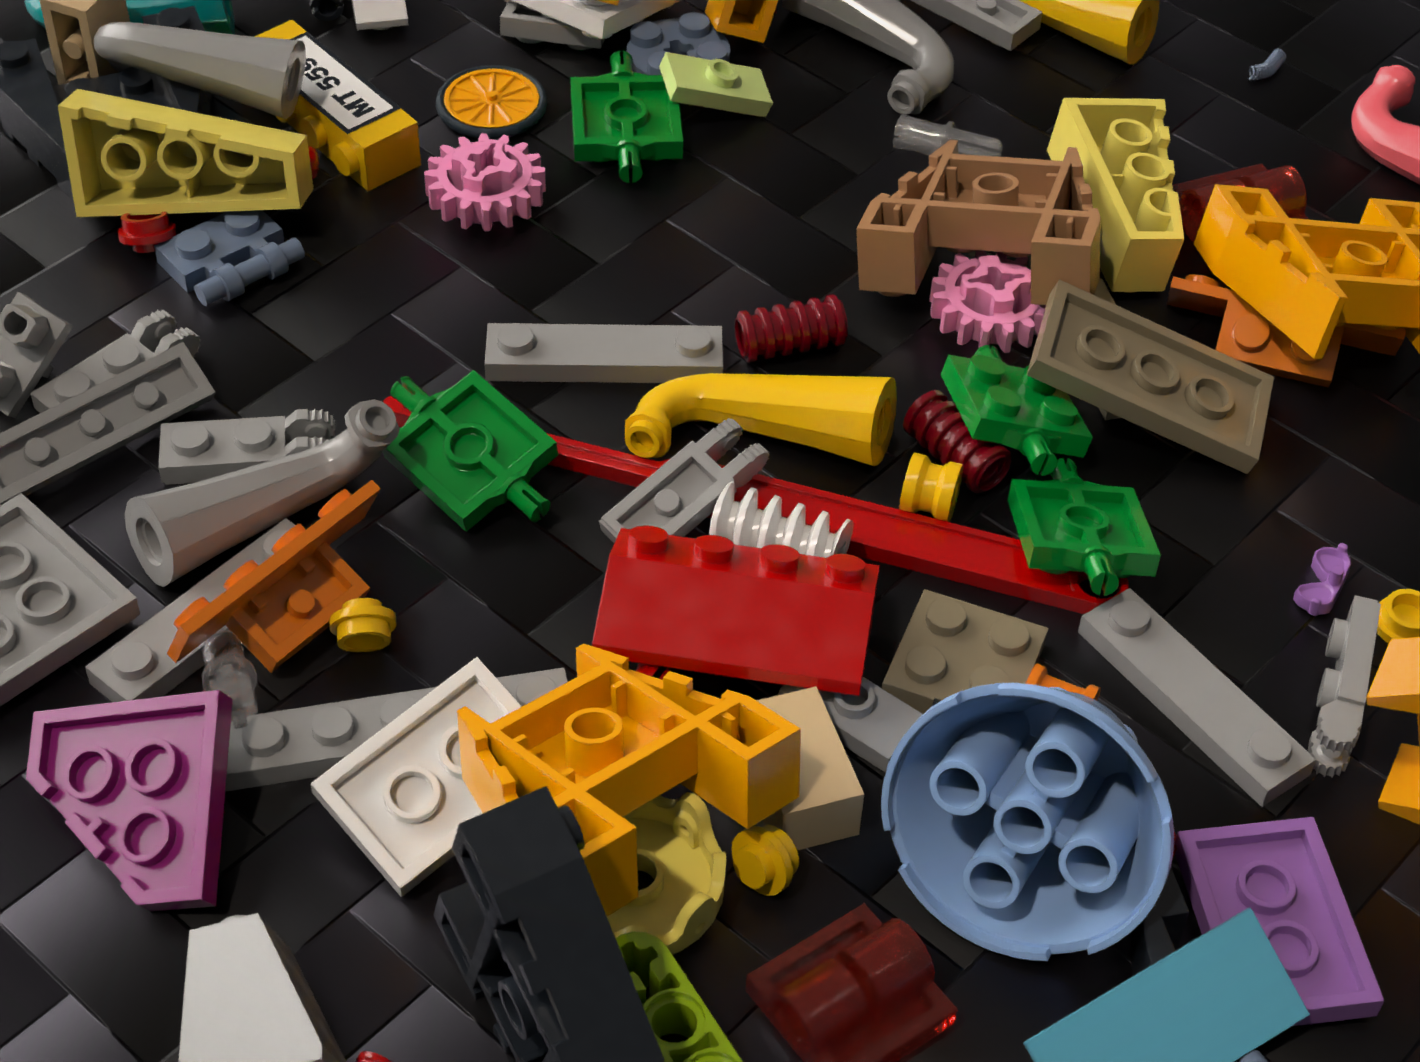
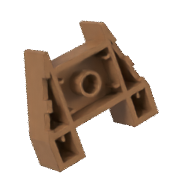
M949 140L929 155V167L920 174L909 171L898 180L897 192L891 196L881 193L870 201L856 228L859 290L878 291L880 294L889 297L905 294L916 295L937 247L946 248L954 253H969L974 250L1002 252L1009 257L1015 258L1031 255V304L1047 305L1049 294L1059 279L1095 295L1099 283L1101 217L1098 208H1093L1092 191L1089 183L1085 184L1083 165L1078 150L1075 147H1068L1063 161L958 154V140Z

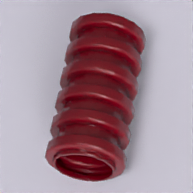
M834 294L827 295L824 302H821L816 297L810 298L807 301V305H803L800 301H793L787 309L782 304H776L770 312L764 307L756 308L754 315H750L746 310L739 311L735 319L737 346L741 356L748 363L755 362L759 355H762L766 360L773 359L775 352H780L783 357L790 356L793 349H797L800 353H807L813 345L816 349L823 350L827 348L829 342L835 347H840L845 344L848 335V324L844 306Z
M939 390L929 391L920 396L909 407L903 422L904 431L909 436L916 438L917 443L921 447L928 449L932 457L941 460L943 466L950 461L963 464L962 482H966L967 488L976 494L984 493L998 485L1006 476L1012 461L1011 451L999 445V443L972 439L955 403L948 401L944 393Z

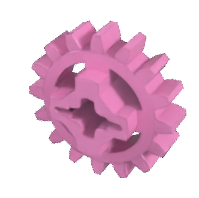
M481 133L478 142L473 143L462 136L458 138L459 147L453 148L443 144L440 146V157H429L428 171H424L426 196H429V207L431 210L441 209L442 220L445 222L459 217L462 229H468L473 223L481 224L484 231H490L492 222L497 221L510 228L513 227V216L517 215L521 218L529 219L531 217V206L541 207L543 204V192H546L545 168L541 167V156L539 153L528 155V144L525 142L512 147L509 145V136L503 135L498 140L489 139L486 133Z
M976 250L974 259H969L965 255L958 253L955 254L953 266L942 263L939 266L938 277H933L929 300L932 302L931 318L941 319L939 330L942 333H950L956 330L958 332L957 344L961 346L968 343L971 339L979 342V348L984 345L990 346V344L999 345L1004 353L1010 352L1011 344L1014 341H1017L1026 348L1032 346L1033 336H1038L1046 305L1031 304V269L1027 268L1028 257H1021L1012 261L1007 259V255L1002 252H997L995 256L987 255L982 250Z

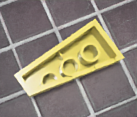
M81 89L75 90L58 105L76 217L122 216L127 213H131V215L161 214V212L175 214L301 209L313 191L307 135Z
M1063 98L1047 148L1051 160L1063 161L1068 147H1075L1078 150L1083 165L1085 184L1089 183L1092 191L1093 208H1098L1101 217L1100 268L1111 292L1164 291L1184 241L1178 193L1173 191L1172 181L1175 176L1174 162L1168 159L1167 152L1170 142L1169 127L1164 126L1163 123L1166 112L1165 99Z

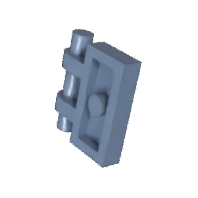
M263 210L225 212L191 229L185 230L167 241L154 245L158 264L187 293L195 290L197 298L204 306L221 298L225 301L233 300L244 294L246 286L264 277L270 280L280 277L289 271V265L305 257L304 249L298 239L291 238L284 242L282 228Z

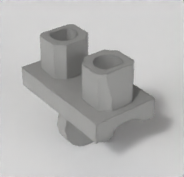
M17 292L10 304H6L0 314V411L13 418L17 417L41 377H49L54 369V366L50 363L73 328V325L20 292Z

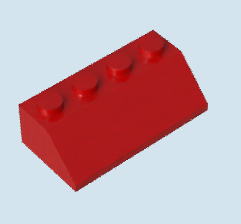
M644 525L632 529L621 528L609 554L592 646L628 657L629 662L802 688L817 686L818 690L859 696L871 633L880 565L866 564L859 557L848 554H834L827 558L799 554L796 549L779 544L766 545L762 548L736 545L730 539L718 535H703L694 539L669 535L664 529L655 526Z

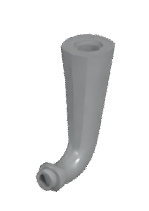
M782 0L784 9L831 27L910 65L913 69L902 70L895 76L887 95L891 107L900 114H919L928 102L942 95L953 80L954 57L949 46L933 28L898 0Z
M132 22L105 24L98 28L94 36L95 50L101 57L108 60L111 67L118 72L134 67L234 100L284 119H288L295 110L306 64L305 44L301 40L241 36Z
M375 399L359 402L352 406L344 416L347 426L346 430L311 449L196 483L131 498L127 502L125 511L126 531L131 546L146 574L155 584L164 587L228 549L338 491L371 467L381 456L384 449L398 436L400 428L393 410L384 402Z

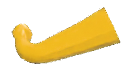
M1020 0L1043 12L1042 23L1133 65L1147 51L1155 34L1159 15V0Z
M709 373L680 377L658 385L643 396L636 411L625 420V443L628 449L636 456L659 458L669 451L672 428L692 421L719 424L723 420L733 418L742 427V431L815 448L868 465L877 466L884 458L894 429L897 404L896 382L892 377Z

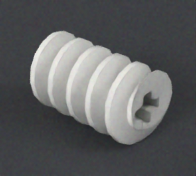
M733 481L725 486L715 504L709 535L728 538L736 545L756 548L772 544L786 545L796 549L799 554L825 558L834 554H846L849 548L854 522L846 519L836 534L829 532V512L822 511L812 526L806 525V506L804 504L798 503L789 517L785 518L782 517V498L780 496L774 495L764 510L758 509V490L752 487L747 491L741 502L734 501L735 483Z

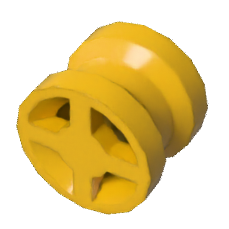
M914 452L906 472L899 510L911 513L924 511L931 513L935 519L950 522L961 486L964 465L952 461L944 466L931 463L927 455Z

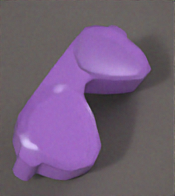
M1340 543L1337 548L1323 547L1316 550L1311 568L1321 582L1303 584L1295 590L1293 597L1295 603L1313 616L1330 613L1343 588L1351 567V561L1347 554L1348 546L1346 544Z

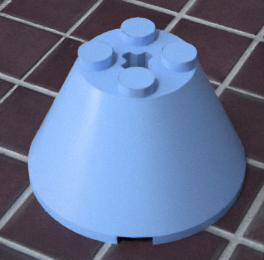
M995 683L962 690L938 702L915 721L898 743L886 769L881 796L882 822L884 831L890 830L894 846L902 862L898 869L899 873L915 897L933 916L952 931L978 946L1010 957L1036 961H1048L1051 954L1073 953L1087 950L1089 955L1117 943L1131 933L1151 911L1166 883L1174 851L1173 819L1166 791L1151 761L1138 745L1137 737L1133 730L1123 724L1110 709L1090 697L1069 692L1060 687H1044L1022 683Z

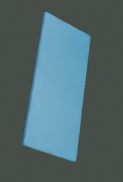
M1246 908L1023 1043L1033 1062H1234L1310 1014L1253 910Z

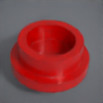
M167 212L149 215H131V213H127L121 216L123 227L118 230V237L122 244L132 245L134 252L148 253L155 252L154 245L173 238L177 232L175 223L168 220Z

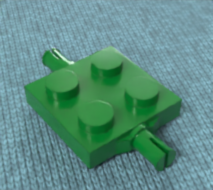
M617 51L610 58L612 73L597 77H570L574 160L594 162L619 160V177L622 181L629 183V168H631L632 182L634 183L640 180L643 174L641 160L683 159L679 103L670 101L662 75H646L633 72L631 54L623 51V64H621L620 51Z
M984 345L971 358L948 355L941 372V377L972 439L1000 443L1019 450L1027 457L1032 471L1037 475L1040 471L1042 476L1050 474L1057 467V457L1053 453L1084 458L1093 437L1068 393L1028 376L1029 365L1026 368L1007 365L1002 361L995 346H992L990 350L989 345Z
M472 370L454 386L433 396H429L409 376L400 378L402 385L398 381L394 383L391 389V396L406 407L411 414L405 425L400 428L395 440L384 449V458L463 530L467 532L493 509L505 504L507 501H511L529 517L531 522L541 520L540 514L544 517L548 513L551 502L545 499L528 483L535 474L559 455L557 442L476 371Z
M1064 458L1057 459V467L1050 473L1053 480L1012 479L1008 503L1029 568L1040 569L1052 574H1064L1069 571L1085 572L1088 575L1092 591L1099 596L1101 589L1104 596L1116 591L1119 586L1118 578H1127L1131 575L1156 576L1161 554L1134 488L1104 486L1083 481L1078 475L1075 462L1067 458L1066 464Z

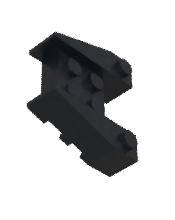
M194 6L167 8L160 13L142 16L143 24L205 31ZM35 38L25 41H7L0 44V122L3 131L13 142L19 141L25 146L29 158L38 167L45 166L56 177L57 185L72 200L73 194L58 105L75 90L81 89L211 116V99H214L215 94L134 67L127 68L118 73L90 79L78 78L66 84L52 86Z
M544 786L459 823L452 850L468 882L439 894L433 915L475 1000L486 996L498 1021L497 1024L493 1025V1031L506 1054L512 1052L517 1062H664L665 1059L580 853V850L585 847L584 838L579 823L571 809L566 805L557 807L548 787Z

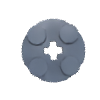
M688 12L680 18L662 19L654 22L641 21L634 24L630 30L627 52L631 54L633 59V72L646 75H662L659 65L665 52L708 60L722 59L730 63V45L728 40L721 32L716 31L714 27L710 26V19L702 13Z

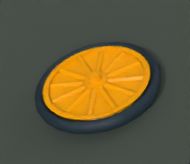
M487 65L466 69L449 78L438 91L436 109L441 120L452 130L479 139L481 133H486L489 139L495 140L503 135L509 137L517 136L534 127L544 116L548 100L546 91L541 83L530 74L508 66Z

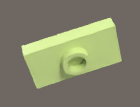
M665 52L659 65L671 102L759 117H766L773 104L761 69L730 64L722 59L708 60Z

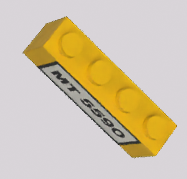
M290 20L254 36L301 40L304 42L306 64L295 110L288 119L276 117L283 123L287 122L300 134L307 135L308 145L319 149L332 160L344 176H350L365 190L370 191L421 165L418 122L309 32L305 31L293 20Z

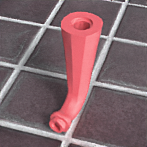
M1385 66L1379 69L1373 83L1357 100L1352 112V129L1359 145L1371 157L1398 174L1420 184V126L1401 122L1391 114L1394 110L1410 103L1416 82L1415 76L1404 66Z

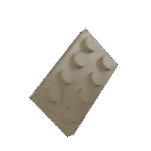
M1060 279L1049 294L1027 375L1248 474L1259 460L1274 376Z

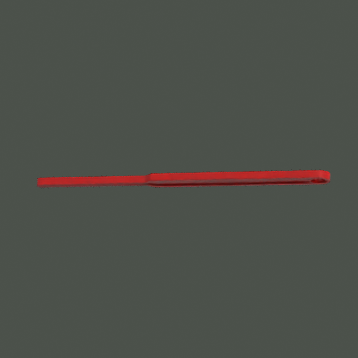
M388 396L383 402L393 410L398 426L403 427L411 412L397 399ZM548 434L557 442L559 455L547 465L638 487L670 460L666 459L659 462ZM760 474L754 475L744 486L736 488L737 492L734 495V501L741 502L751 487L757 489L758 509L761 510L766 508L774 495L780 496L782 498V517L785 518L789 517L798 503L804 504L806 506L805 524L810 526L813 525L822 511L829 512V532L834 534L837 533L846 519L852 520L854 522L853 531L846 554L1080 614H1086L1128 589V579L1118 578L1119 586L1116 590V595L1109 598L1092 597L1086 594L1079 586L1081 582L1089 579L1085 572L1069 571L1064 574H1052L1040 569L1029 568L1019 539ZM713 512L707 518L711 519Z

